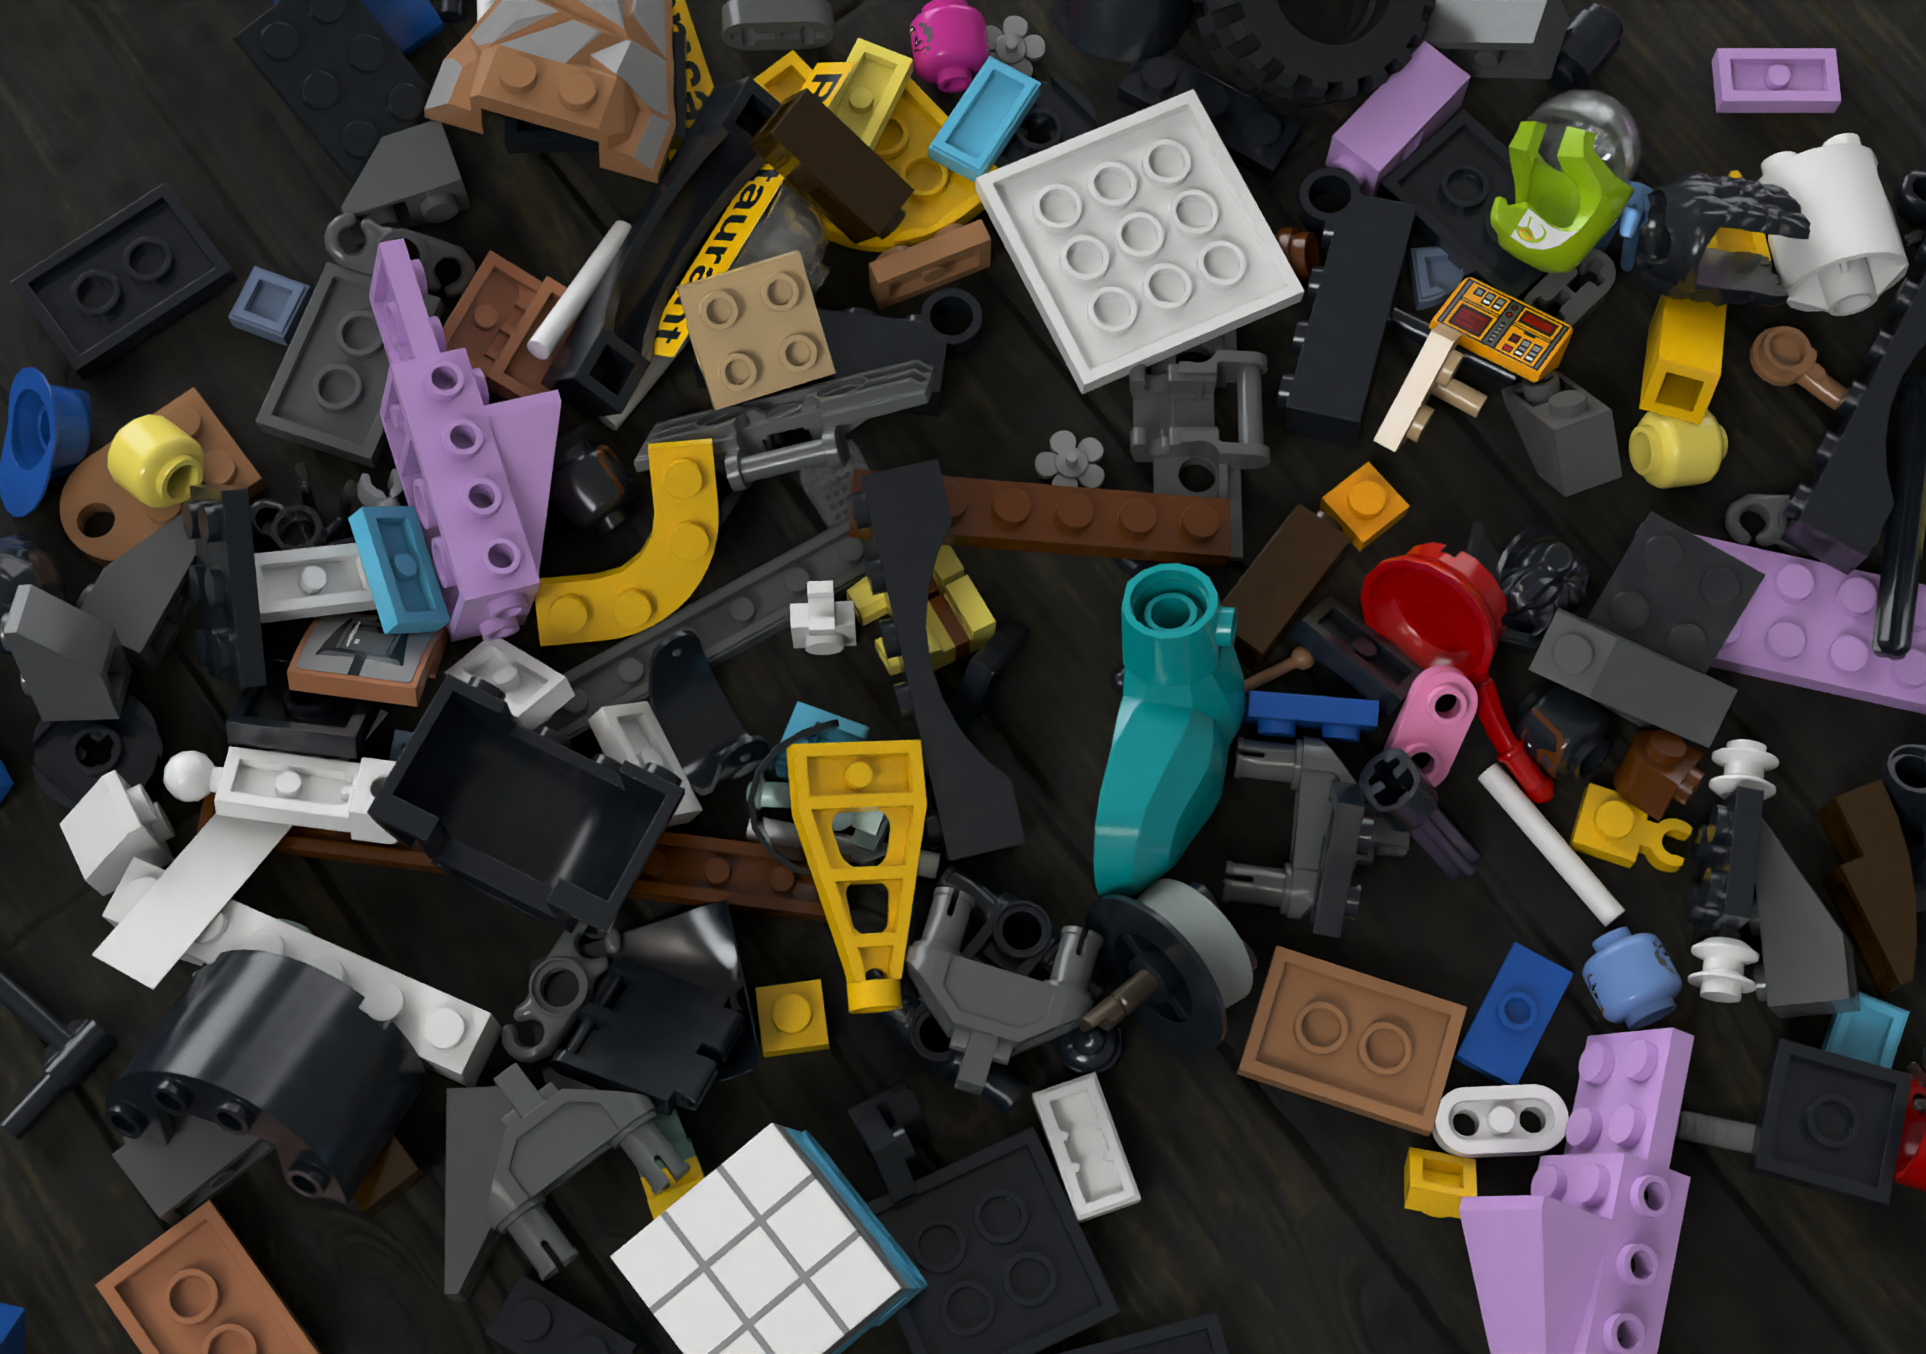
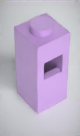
M1424 41L1412 53V59L1400 72L1392 74L1387 79V82L1381 85L1334 133L1325 165L1347 171L1357 180L1360 192L1363 195L1374 197L1377 194L1380 181L1429 140L1461 107L1471 76Z

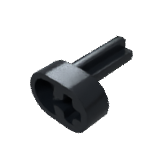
M1392 748L1373 757L1364 767L1359 779L1360 790L1371 807L1394 831H1407L1451 880L1460 874L1465 879L1472 876L1476 872L1472 864L1481 858L1480 853L1438 808L1437 791L1425 773L1402 749ZM1403 786L1407 791L1397 798L1393 793Z

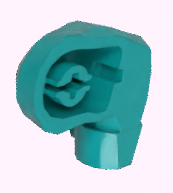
M1179 563L1158 564L1141 571L1129 580L1126 585L1121 607L1123 664L1125 665L1123 698L1117 716L1112 747L1099 795L1095 822L1093 862L1094 880L1098 895H1136L1172 869L1193 838L1212 815L1222 796L1229 746L1240 729L1245 713L1244 675L1233 647L1237 630V608L1221 606L1218 593L1211 579L1195 567Z

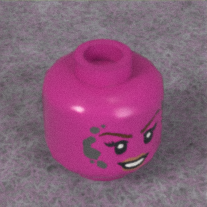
M933 0L925 4L922 8V13L918 14L910 24V39L916 74L923 81L938 85V89L943 92L953 93L968 89L990 56L984 16L976 8L968 6L965 0Z

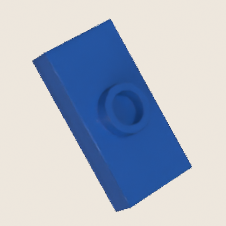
M1514 942L1505 956L1453 1059L1502 1086L1517 1085L1574 973Z

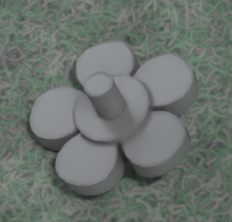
M1009 16L1005 19L1003 34L995 26H986L990 56L1027 76H1032L1033 67L1030 61H1038L1044 56L1045 42L1043 38L1034 34L1025 37L1028 23L1019 16Z
M1062 430L1051 436L1050 449L1052 452H1042L1036 457V474L1043 479L1054 478L1052 485L1078 487L1079 483L1081 487L1099 489L1104 482V470L1096 465L1103 458L1104 449L1095 438L1088 437L1083 439L1076 448V439L1073 433Z

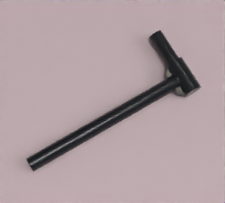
M0 966V1003L49 1045L44 1051L43 1069L46 1073L0 1121V1125L20 1140L66 1090L73 1091L118 1041L92 1018L74 1020L67 1025Z

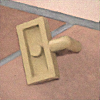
M1443 323L1438 324L1431 330L1373 441L1394 452L1406 442L1407 438L1417 443L1435 409L1425 405L1431 394L1475 418L1478 416L1488 396L1453 378L1464 357V354L1455 350L1463 335L1462 333Z

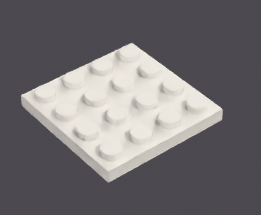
M1194 89L976 178L975 190L1082 394L1129 375L1131 369L1139 364H1144L1148 367L1301 301L1305 292Z

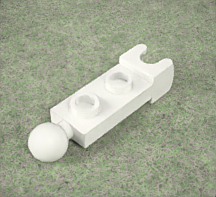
M229 746L224 767L214 766L206 754L192 750L182 751L171 757L164 768L163 782L167 790L176 799L184 802L199 801L211 792H215L216 815L351 832L353 840L383 844H395L398 842L367 813L396 761L363 757L361 763Z

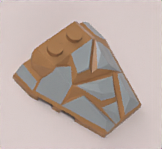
M497 0L443 60L424 108L425 118L484 134L491 113H499L599 142L600 168L658 184L676 135L672 0Z

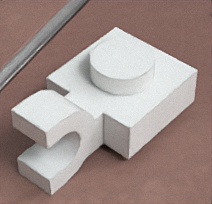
M833 580L807 581L808 603L790 604L793 647L805 648L806 652L810 654L830 655L841 652L844 648L843 646H857L854 601L835 602Z

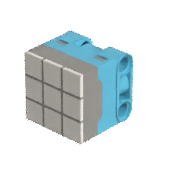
M770 1123L610 1256L683 1354H840L870 1328L883 1324L928 1286L915 1264L815 1138L806 1130L801 1132L775 1123Z

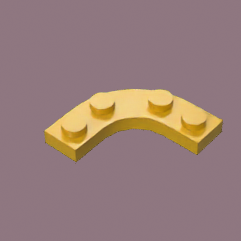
M712 438L648 444L654 504L652 532L642 550L621 567L593 574L539 578L541 583L535 596L540 646L604 641L636 634L667 618L691 596L709 567L718 535V493Z

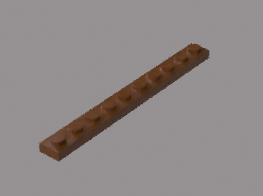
M211 792L208 796L204 797L196 835L216 813L214 803L215 792ZM293 825L271 851L273 853L447 874L431 864L432 859L427 857L417 840L412 848H409L399 841L395 844H383L353 840L351 832ZM664 832L629 895L631 898L694 906H705L726 900L729 910L828 922L813 878L796 874L768 855L760 843ZM776 846L779 853L796 866L809 868L803 849ZM841 854L842 858L852 865L851 855Z

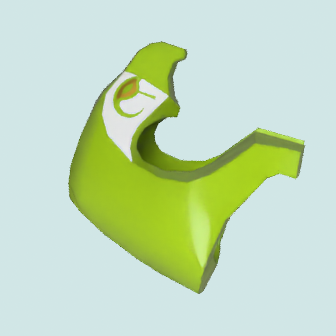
M1537 121L1520 122L1519 128L1509 145L1516 202L1515 204L1508 205L1505 198L1501 196L1496 197L1490 215L1491 226L1497 233L1499 245L1513 257L1543 272L1551 274L1572 272L1620 218L1635 190L1616 177L1595 152L1594 141L1596 133L1570 126L1566 127L1557 153V158L1563 170L1561 172L1548 165L1538 152L1547 124Z

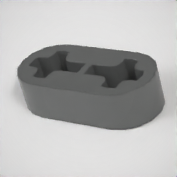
M730 0L723 5L721 11L722 39L725 44L738 50L813 49L827 45L834 37V8L827 0Z
M1593 248L1572 272L1548 273L1528 292L1522 302L1543 312H1547L1555 303H1558L1561 309L1556 318L1569 324L1574 331L1608 296L1616 277L1614 262L1606 253ZM1589 270L1595 273L1597 278L1594 283L1590 281L1585 283L1576 293L1570 289L1577 273L1584 275Z

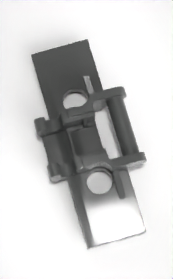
M1235 329L1150 365L1151 375L1146 374V366L1144 364L1133 367L1129 373V390L1133 397V429L1130 432V452L1134 462H1153V493L1230 499V558L1228 561L1243 560L1241 469H1259L1266 467L1271 462L1270 448L1264 445L1261 375L1267 372V357L1260 352L1237 351ZM1187 352H1198L1208 359V361L1201 363L1179 361V364H1176V360ZM1227 383H1237L1239 443L1221 442L1219 440L1218 427L1214 425L1215 388H1226ZM1201 465L1212 473L1214 484L1206 491L1193 492L1181 484L1179 473L1187 466Z
M916 359L751 399L718 410L713 408L656 422L633 462L636 472L650 470L648 444L712 438L714 460L725 461L727 478L734 492L748 489L756 480L823 464H829L832 469L846 466L851 458L845 435L869 418L928 403L937 375L935 366H929ZM804 427V430L808 429L813 438V441L777 449L776 446L783 444L782 432Z

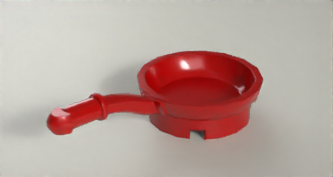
M1436 542L1416 545L1405 555L1390 557L1381 561L1364 579L1360 599L1366 624L1424 670L1433 666L1447 665L1462 671L1477 692L1478 716L1487 736L1498 752L1497 760L1507 766L1525 790L1524 794L1532 802L1548 803L1554 797L1553 779L1544 774L1525 749L1524 741L1517 739L1504 713L1494 680L1490 678L1488 673L1498 641L1504 635L1507 626L1506 624L1502 627L1501 618L1508 611L1506 598L1494 576L1476 558L1463 551L1456 557L1440 552L1446 545Z

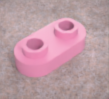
M1447 665L1433 666L1420 673L1411 685L1384 746V751L1392 748L1402 749L1410 757L1420 752L1430 754L1429 763L1421 770L1434 787L1438 786L1448 775L1477 711V692L1468 677L1459 669ZM1445 694L1455 695L1456 703L1451 710L1446 712L1435 710V704L1439 697Z

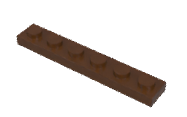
M853 469L851 493L860 491L858 483L860 476L880 471ZM942 476L952 518V525L942 545L1223 567L1226 566L1230 558V499ZM850 502L849 538L871 539L869 530L857 531Z

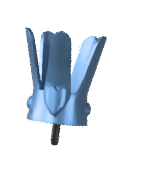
M1642 180L1637 182L1624 181L1635 191L1620 218L1594 247L1604 252L1620 227L1619 234L1624 238L1621 267L1626 272L1630 271L1635 264L1639 229L1646 221L1650 208L1647 194L1653 191V189L1644 185Z

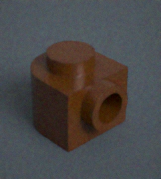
M1667 730L1640 731L1633 737L1614 773V787L1627 802L1660 821L1675 801L1686 806L1696 793L1706 773L1696 768L1704 754L1686 744L1677 734Z

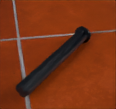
M1911 375L1901 379L1896 391V396L1902 402L1891 484L1895 504L1887 518L1872 640L1874 654L1891 660L1904 659L1912 646L1926 524V375Z

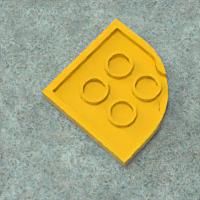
M911 78L874 150L887 165L914 189L913 193L901 207L906 212V216L889 236L884 239H880L877 236L854 244L786 179H784L775 193L779 200L804 225L815 233L845 247L870 252H884L898 245L911 247L931 239L936 232L948 225L955 223L966 225L985 210L975 190V182L928 158V147L948 119V116ZM994 164L989 172L998 169V167Z

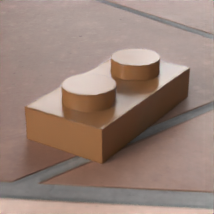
M982 219L967 225L962 223L948 225L936 232L929 240L911 247L906 245L892 247L880 254L875 261L870 262V291L879 310L990 267L991 238Z

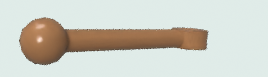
M1298 646L1292 651L1291 657L1245 679V693L1295 668L1300 670L1309 669L1315 663V659L1312 658L1310 652L1303 646Z

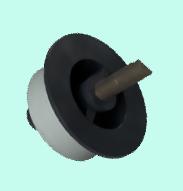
M1165 878L1154 881L1137 900L1122 895H1107L1096 901L1090 907L1086 916V937L1088 931L1092 930L1100 934L1104 939L1095 965L1098 971L1111 981L1108 988L1112 993L1110 997H1106L1079 1019L1078 1024L1081 1031H1087L1097 1025L1109 1031L1123 1020L1125 1015L1131 1014L1151 1035L1178 1051L1192 1055H1204L1216 1049L1222 1043L1226 1034L1227 1016L1225 1009L1249 994L1253 984V970L1257 967V959L1252 949L1240 939L1234 927L1218 909L1217 902L1212 893L1198 882H1191L1187 885L1177 880Z

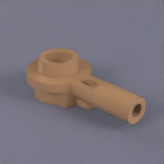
M1776 326L1765 329L1754 339L1750 348V362L1754 371L1762 380L1776 386H1788L1798 383L1835 411L1846 388L1826 374L1825 369L1815 362L1817 351L1811 347L1804 333L1794 327Z

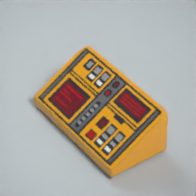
M1467 277L1458 285L1429 325L1431 330L1440 323L1463 334L1457 345L1532 382H1538L1552 370L1559 367L1573 334V328L1569 324L1473 277Z

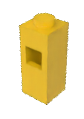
M1661 294L1648 330L1639 409L1701 425L1721 376L1727 304L1716 307L1709 301L1696 302L1689 298L1679 300Z

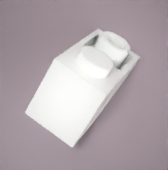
M115 770L103 775L60 823L85 881L102 896L116 890L133 857L159 868L174 861L166 840L174 837L175 833L164 810L158 802L152 803L141 784L131 787Z

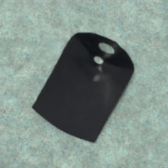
M726 900L698 907L682 914L620 933L621 949L617 953L610 954L606 951L604 939L579 946L580 952L586 957L606 956L609 959V966L615 958H624L729 996L731 1009L745 1017L742 1023L746 1024V1027L726 1062H716L718 1064L716 1070L719 1074L713 1083L736 1078L751 1071L760 1063L752 1010ZM546 956L529 961V977H531L535 968L544 961ZM608 968L597 977L594 983L591 1003H595L610 979L607 972ZM566 970L553 973L544 985L545 999L554 1007H563L574 1001L579 991V982L576 975ZM622 984L608 1005V1009L612 1010L627 987L626 985ZM743 986L748 1009L740 1007L737 1001V993ZM579 1018L557 1050H565L582 1024ZM532 1020L535 1044L537 1045L543 1039L544 1029L540 1022ZM592 1031L578 1055L582 1057L585 1055L598 1031ZM555 1052L539 1060L546 1085L552 1082L558 1091L562 1088L600 1090L555 1072L549 1064Z

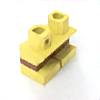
M950 545L941 546L928 589L926 630L933 671L981 649L995 634L996 628L994 617L968 574L964 576V567ZM867 576L846 591L847 601H854L855 616L862 626L888 613L884 593L872 595ZM882 638L876 639L875 648L889 674L892 676L901 673L899 658L887 659Z

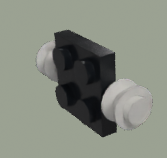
M1731 740L1727 742L1726 748L1718 749L1712 753V760L1724 767V773L1722 776L1712 778L1709 781V788L1724 799V801L1720 805H1714L1710 816L1704 823L1698 822L1691 846V858L1694 861H1699L1700 866L1698 885L1692 884L1687 893L1684 919L1686 923L1693 924L1691 940L1693 946L1691 947V953L1703 960V970L1690 974L1688 982L1693 986L1701 988V997L1716 1002L1741 1001L1742 993L1756 990V983L1743 975L1744 966L1758 962L1759 954L1745 942L1740 941L1741 934L1737 931L1751 920L1763 801L1774 796L1776 793V787L1764 780V772L1777 768L1779 760L1773 754L1766 752V745L1753 740Z

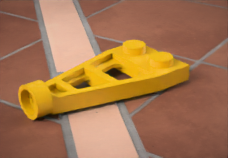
M921 740L792 744L786 749L792 817L846 975L849 1013L867 1014L901 1009L903 1004L900 979H902L927 808ZM882 812L890 823L887 853L884 860L878 866H851L842 858L832 830V822L837 813ZM882 883L888 890L887 926L882 933L861 934L852 924L846 896L847 887L849 885ZM877 969L883 972V979L866 980L865 973L868 970Z

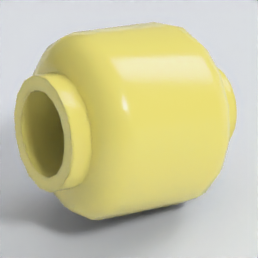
M1708 409L1701 425L1647 412L1638 423V426L1632 431L1629 439V456L1633 468L1650 485L1661 489L1699 485L1710 481L1718 472L1722 459H1724L1728 450L1727 434Z
M148 414L133 419L116 433L108 451L107 468L113 480L139 501L151 508H167L191 498L190 485H201L205 455L200 444L174 423L161 415Z

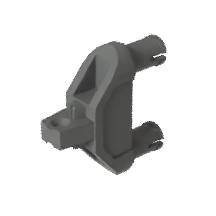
M1303 736L1302 739L1296 738L1293 745L1237 737L1234 755L1236 764L1233 766V778L1240 779V777L1287 782L1290 783V789L1295 790L1289 863L1285 862L1283 869L1233 863V861L1226 860L1222 882L1225 884L1222 887L1221 902L1228 903L1231 901L1279 907V914H1285V918L1302 919L1312 909L1322 838L1327 833L1332 801H1328L1331 781L1357 783L1333 750L1319 738ZM1360 790L1365 805L1364 815L1374 816V826L1368 855L1356 854L1353 870L1356 865H1372L1374 855L1404 857L1407 854V850H1409L1410 834L1407 831H1394L1381 817H1377V812L1371 805L1365 804V796Z
M936 887L933 892V901L920 941H915L907 949L904 965L922 1000L947 1037L951 1038L948 1048L964 1052L954 1088L980 1096L992 1061L1007 1065L1010 1056L1022 1053L1079 1027V1019L1094 1008L1093 995L1088 989L1104 939L1100 934L1089 930L1086 939L1083 941L1080 955H1077L1076 949L1082 927L1064 926L1061 931V940L1050 979L1043 982L964 958L959 951L976 900L970 894L960 890L953 915L948 916L947 910L954 888Z
M516 1062L493 1079L496 1086L513 1107V1110L501 1118L507 1130L504 1134L493 1177L486 1220L494 1231L499 1230L501 1234L507 1232L511 1234L538 1271V1276L542 1281L549 1279L559 1272L557 1266L543 1249L545 1245L551 1247L565 1267L579 1255L578 1250L572 1247L544 1209L543 1205L547 1201L546 1196L612 1147L614 1149L622 1147L652 1187L651 1190L655 1195H659L671 1187L669 1184L670 1180L656 1161L663 1163L676 1182L691 1169L690 1165L684 1162L655 1123L659 1116L656 1113L657 1107L646 1095L608 1090L562 1088L558 1091L552 1082L537 1091Z

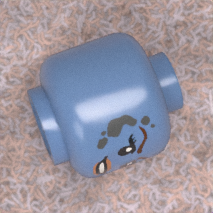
M1621 927L1602 935L1592 943L1596 953L1585 963L1582 976L1606 1020L1614 1024L1626 1023L1629 1030H1636L1664 1018L1677 1008L1673 999L1676 998L1682 989V979L1661 940L1652 933L1631 935L1628 927Z

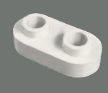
M1542 1085L1462 1087L1452 1090L1441 1099L1432 1133L1436 1142L1444 1151L1460 1157L1482 1158L1539 1155L1551 1150L1563 1139L1569 1115L1561 1097L1550 1088ZM1530 1111L1539 1117L1541 1128L1538 1133H1530L1522 1128L1519 1121L1521 1112ZM1465 1114L1473 1120L1475 1124L1473 1135L1464 1136L1455 1130L1453 1126L1455 1115Z

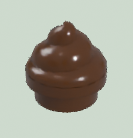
M1299 227L1280 229L1277 231L1275 238L1299 282L1303 285L1305 281L1310 280L1314 264L1320 265V250L1316 235L1313 232H1302Z

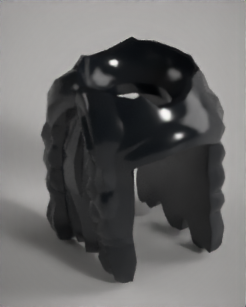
M1698 171L1684 174L1675 181L1657 187L1647 194L1650 208L1646 221L1639 229L1635 263L1640 272L1639 280L1654 292L1673 299L1689 298L1696 302L1709 301L1716 307L1728 303L1742 305L1752 302L1765 307H1775L1786 303L1789 294L1784 286L1777 284L1779 282L1777 279L1778 275L1770 273L1772 262L1769 261V258L1752 252H1729L1707 248V246L1721 227L1769 235H1781L1795 239H1808L1811 223L1804 214H1801V205L1788 195L1789 192L1782 187L1773 184H1761L1759 181L1755 182L1743 177L1733 178L1728 175L1710 177Z

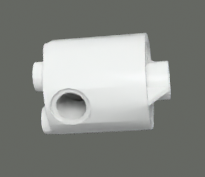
M1839 134L1828 139L1822 147L1813 148L1799 154L1792 151L1779 152L1766 158L1761 163L1763 176L1758 181L1761 184H1773L1788 191V195L1801 205V214H1804L1811 223L1808 239H1795L1768 234V244L1780 285L1786 288L1789 294L1786 302L1793 309L1805 312L1825 311L1834 316L1858 313L1871 307L1884 291L1893 287L1905 276L1909 263L1893 210L1877 173V158L1871 148L1861 145L1858 134Z

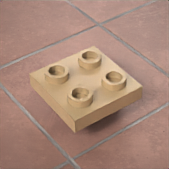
M798 250L676 287L686 317V325L694 353L715 410L836 373L803 260Z

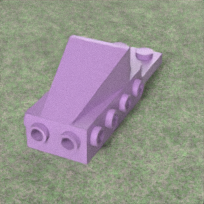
M404 238L381 242L378 244L369 292V300L390 363L379 414L408 506L415 507L451 621L446 624V628L451 642L482 635L484 641H493L498 638L503 639L518 632L519 626L525 624L541 583L539 570L562 401L557 389L489 404L488 387L482 370L480 368L472 369L465 348L446 351L444 331L437 316H428L423 297L428 295V286L421 261L419 259L410 260Z
M1672 1027L1588 1036L1585 1050L1579 1061L1578 1070L1580 1076L1573 1111L1566 1125L1564 1155L1540 1156L1538 1170L1531 1183V1195L1461 1198L1459 1213L1490 1354L1658 1353L1691 1178L1673 1171L1669 1167L1694 1042L1693 1035ZM1644 1192H1648V1201L1644 1199ZM1632 1258H1634V1260H1635V1271H1634V1273H1632V1270H1631V1259H1632Z

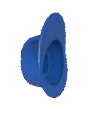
M35 367L22 368L15 376L10 389L8 426L0 462V496L5 509L13 517H27L37 509L45 495L49 479L66 475L77 467L86 456L91 438V398L89 393L80 389L50 385L44 374Z

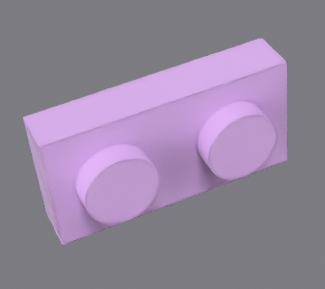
M1717 48L1712 58L1716 113H1835L1841 103L1836 48Z

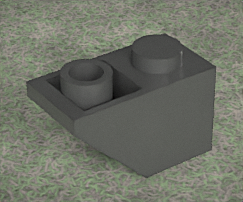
M436 120L429 121L383 136L341 206L343 213L350 212L355 215L356 224L349 229L356 245L366 242L360 223L368 218L385 227L411 228L426 222H445L453 218L459 211L471 208L442 122Z
M1552 370L1538 382H1532L1523 378L1522 382L1501 389L1503 401L1538 475L1563 496L1567 497L1622 477L1612 409L1558 370Z
M31 584L18 585L10 612H6L2 616L0 636L4 649L12 652L18 665L22 689L26 695L32 696L42 721L119 719L132 669L115 627Z

